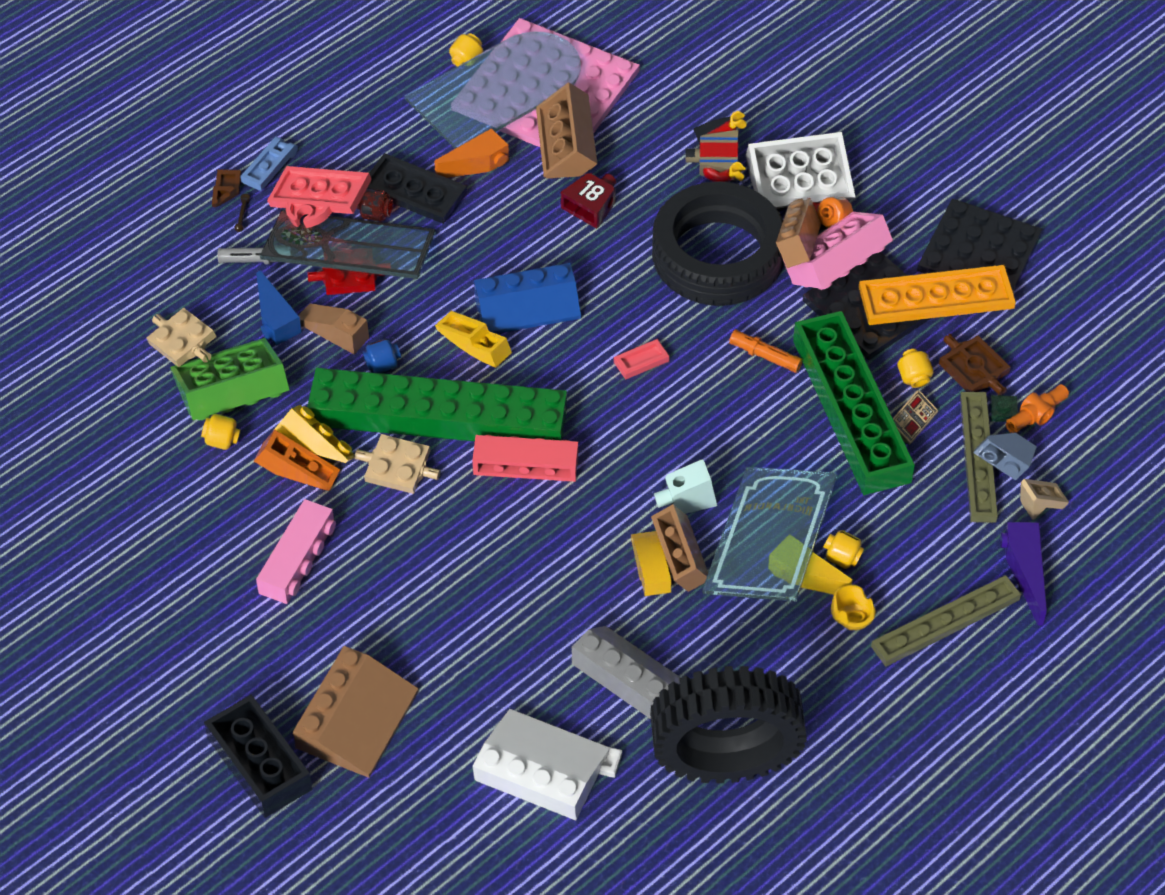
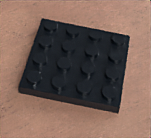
M952 198L918 264L917 271L927 274L1004 265L1012 292L1014 293L1041 237L1042 228Z
M881 252L872 254L865 263L850 269L849 274L834 280L830 287L822 290L812 288L803 294L802 299L819 316L842 311L862 355L868 360L931 319L876 325L868 324L859 290V281L908 276Z

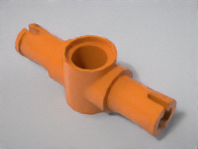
M1060 384L1048 393L1041 395L1035 392L1031 393L1022 402L1020 412L1006 421L1007 430L1010 433H1017L1027 425H1033L1034 423H1037L1039 426L1044 425L1052 417L1055 406L1068 398V389Z

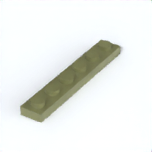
M961 392L960 406L970 522L996 523L998 515L993 465L973 453L974 449L985 438L990 436L986 392Z
M1005 575L873 640L871 648L885 667L1019 601L1021 594Z

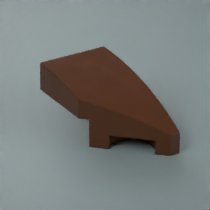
M217 169L216 185L213 187L212 207H218L239 195L241 170Z

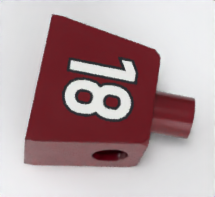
M591 173L585 174L561 192V209L598 229L615 204V178L611 174H605L601 179Z

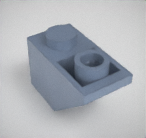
M1017 433L988 436L974 449L973 453L1014 480H1017L1030 467L1037 446Z

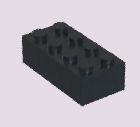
M252 694L204 721L207 739L264 818L313 790L309 771Z

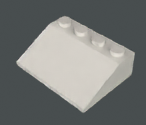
M842 132L748 145L746 160L753 188L756 192L767 198L777 209L787 208L791 202L797 199L806 200L811 198L812 203L821 202L828 197H844L847 200L855 199Z
M509 709L485 741L473 764L475 781L577 820L600 772V768L608 756L610 748Z

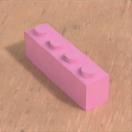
M304 499L256 579L259 594L288 604L291 597L298 593L302 578L311 571L312 561L316 555L319 556L321 554L327 536H331L334 532L336 521H334L333 509Z

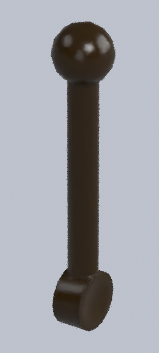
M249 194L241 195L242 205L238 223L234 226L236 232H242L244 229L242 223L246 205L250 202Z

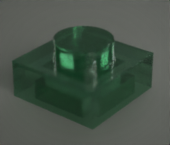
M991 395V421L1006 422L1018 413L1017 396Z

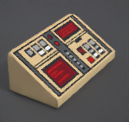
M917 390L893 418L903 441L910 445L934 418L938 410L923 393Z

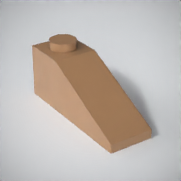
M309 304L298 315L301 326L352 354H355L369 339L367 320L348 309Z

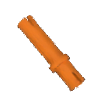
M737 329L733 331L729 344L748 351V354L751 356L757 355L794 373H798L803 363L802 358L761 341L760 337L756 336L754 338Z

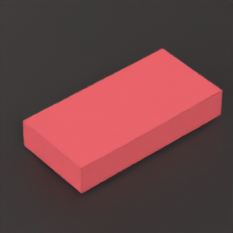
M658 339L614 357V364L625 380L669 362V355Z

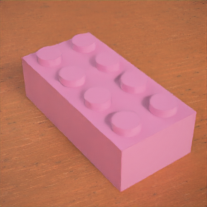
M852 212L819 234L810 261L790 268L786 267L793 285L813 287L820 290L826 289L837 278L849 274L850 269L865 263L872 254L883 251L885 246L893 241L884 216Z

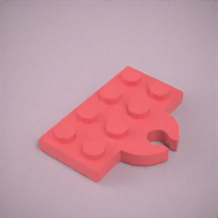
M286 166L267 201L270 207L286 208L290 222L296 227L300 226L301 217L308 214L303 222L306 228H310L325 221L332 212L354 214L372 179L370 174L366 172Z

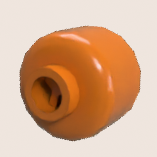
M844 197L825 198L820 202L817 210L821 224L827 228H830L853 212L851 203Z

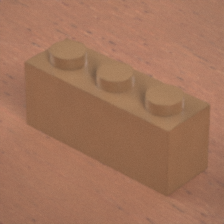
M674 504L651 516L674 581L689 592L711 580L688 516Z

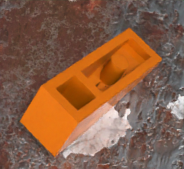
M491 128L434 160L435 173L450 178L490 172L509 161V145Z
M276 430L263 442L254 459L255 463L275 475L326 491L331 489L340 471L339 468Z

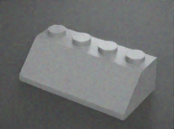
M607 626L588 629L572 646V665L650 719V708L653 705L654 698L659 697V692L662 689L668 690V685L672 682L680 684L679 678L681 677Z

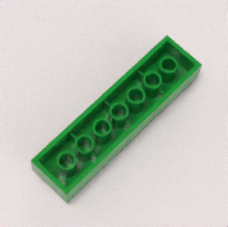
M839 311L795 322L793 342L800 357L803 359L802 362L863 496L912 483L914 462L843 312Z

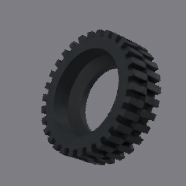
M724 666L725 671L717 672V668H710L708 674L703 675L701 671L693 673L694 678L692 679L688 676L679 678L680 684L672 682L668 685V690L662 689L659 692V697L654 698L653 705L650 708L656 760H658L661 767L665 766L666 771L669 773L675 771V776L680 778L687 774V780L695 781L699 777L702 783H709L711 779H716V783H724V779H731L733 783L739 782L741 777H746L748 781L755 779V774H759L762 777L769 775V769L775 772L782 769L781 764L789 765L792 763V758H797L800 755V750H804L807 741L802 698L799 689L795 687V683L792 681L788 682L787 677L784 675L777 677V673L771 670L764 674L763 668L758 667L753 672L749 671L748 666H740L739 670L734 671L733 666ZM742 717L758 719L752 724L731 730H709L697 727L701 724L724 718Z

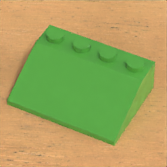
M266 338L211 354V359L207 363L197 358L185 362L180 367L176 365L170 367L186 409L193 421L205 420L219 412H231L235 407L253 405L261 399L279 397L283 392L289 391L283 363Z

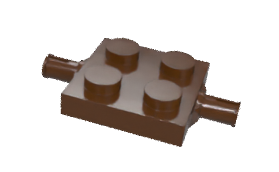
M952 334L944 337L943 342L951 350L940 357L939 365L966 392H979L988 387H991L998 396L1006 392L1007 388L998 380L1009 374L1011 367L983 339L977 335L969 341L958 342Z

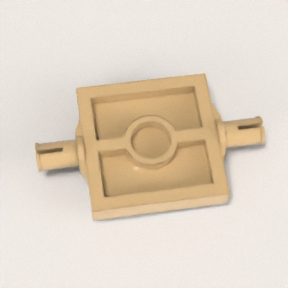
M182 308L169 320L164 319L160 314H156V317H153L152 322L159 326V328L146 339L153 348L172 363L180 367L187 360L195 356L205 363L208 360L210 361L211 354L204 349L209 342L216 338L214 330L185 308Z
M381 434L377 446L372 452L357 449L355 453V460L369 462L364 476L365 482L414 494L417 484L423 477L438 480L441 470L426 466V461L430 454V446Z

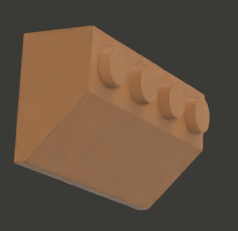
M568 82L536 107L543 175L547 179L579 177L597 165L589 95Z

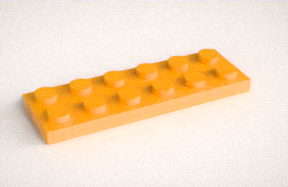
M1004 265L859 281V290L869 325L1015 309L1016 304Z

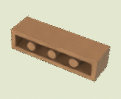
M811 198L794 200L787 208L776 241L787 268L808 262L811 259L821 226Z

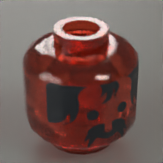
M367 189L356 209L360 211L363 219L382 222L392 214L393 199L390 198L386 191Z

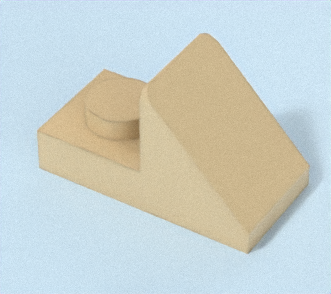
M1023 479L1021 481L1020 500L1032 520H1035L1046 507L1064 509L1069 503L1057 483Z

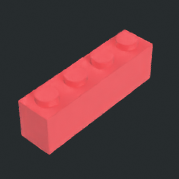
M476 435L473 475L576 482L578 442L545 440L542 438L529 439L515 436Z

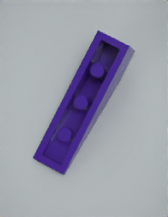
M1007 522L1005 532H1001L1000 546L1005 548L1006 560L1037 625L1043 626L1047 608L1039 523Z

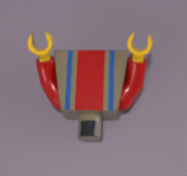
M735 111L732 113L729 121L705 135H701L700 148H686V163H700V175L712 182L742 181L744 175L741 171H745L746 168L738 162V130H736V127L740 129L746 127V122L742 119L745 115L740 111Z

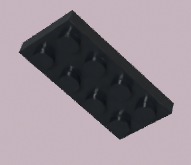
M384 153L369 172L372 180L367 189L379 191H375L376 193L366 192L374 196L380 195L382 196L379 197L380 199L444 224L467 193V186Z

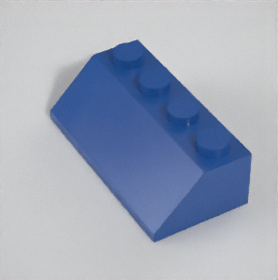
M570 263L474 280L475 301L480 320L486 323L490 332L495 334L581 319L576 281Z

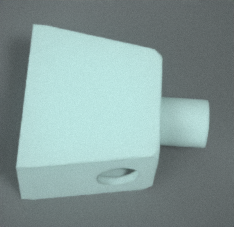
M703 459L667 474L665 479L668 489L654 493L658 508L673 503L685 514L717 506L711 478Z

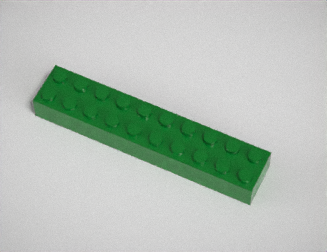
M316 368L307 408L314 413V418L320 423L336 429L475 441L476 435L515 436L519 438H542L545 440L561 441L563 439L567 412V391Z

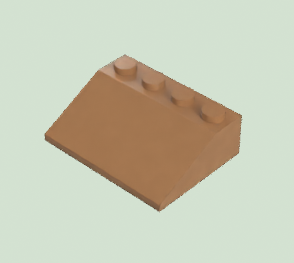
M343 646L293 731L295 747L298 750L370 778L418 694L419 689L369 655Z

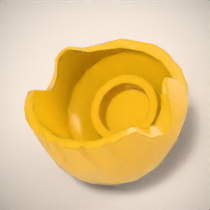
M846 585L838 588L834 593L831 603L832 617L837 623L842 624L848 630L864 629L875 618L876 610L872 599H868L863 588L857 585Z

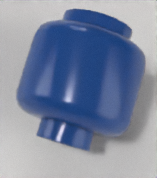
M387 338L367 344L366 351L363 352L368 370H373L374 373L379 374L395 369L398 365L397 359L401 358L397 343L392 345L391 341Z

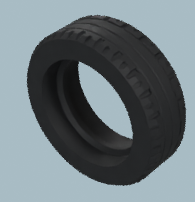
M705 182L690 186L667 200L655 217L652 240L654 267L662 281L670 289L691 301L713 306L734 305L748 301L766 291L776 281L783 267L784 261L776 244L783 219L777 208L767 198L746 186L729 182ZM707 223H726L749 232L759 242L760 248L750 257L736 263L710 264L688 255L678 245L677 240L685 232L696 226Z

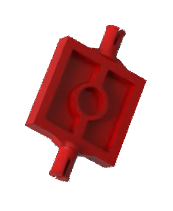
M372 250L334 253L336 255L335 262L391 269L390 265L376 266L373 261ZM324 254V260H327L328 255ZM324 263L322 271L308 272V282L323 281L326 286L327 295L375 291L377 276L391 275V272Z

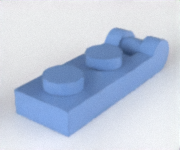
M277 136L274 137L241 175V182L262 191L284 164L296 155L298 146L291 142L287 144L284 142V139Z

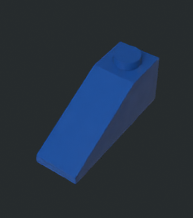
M260 270L256 274L263 324L261 331L266 339L270 338L277 346L302 333L300 317Z

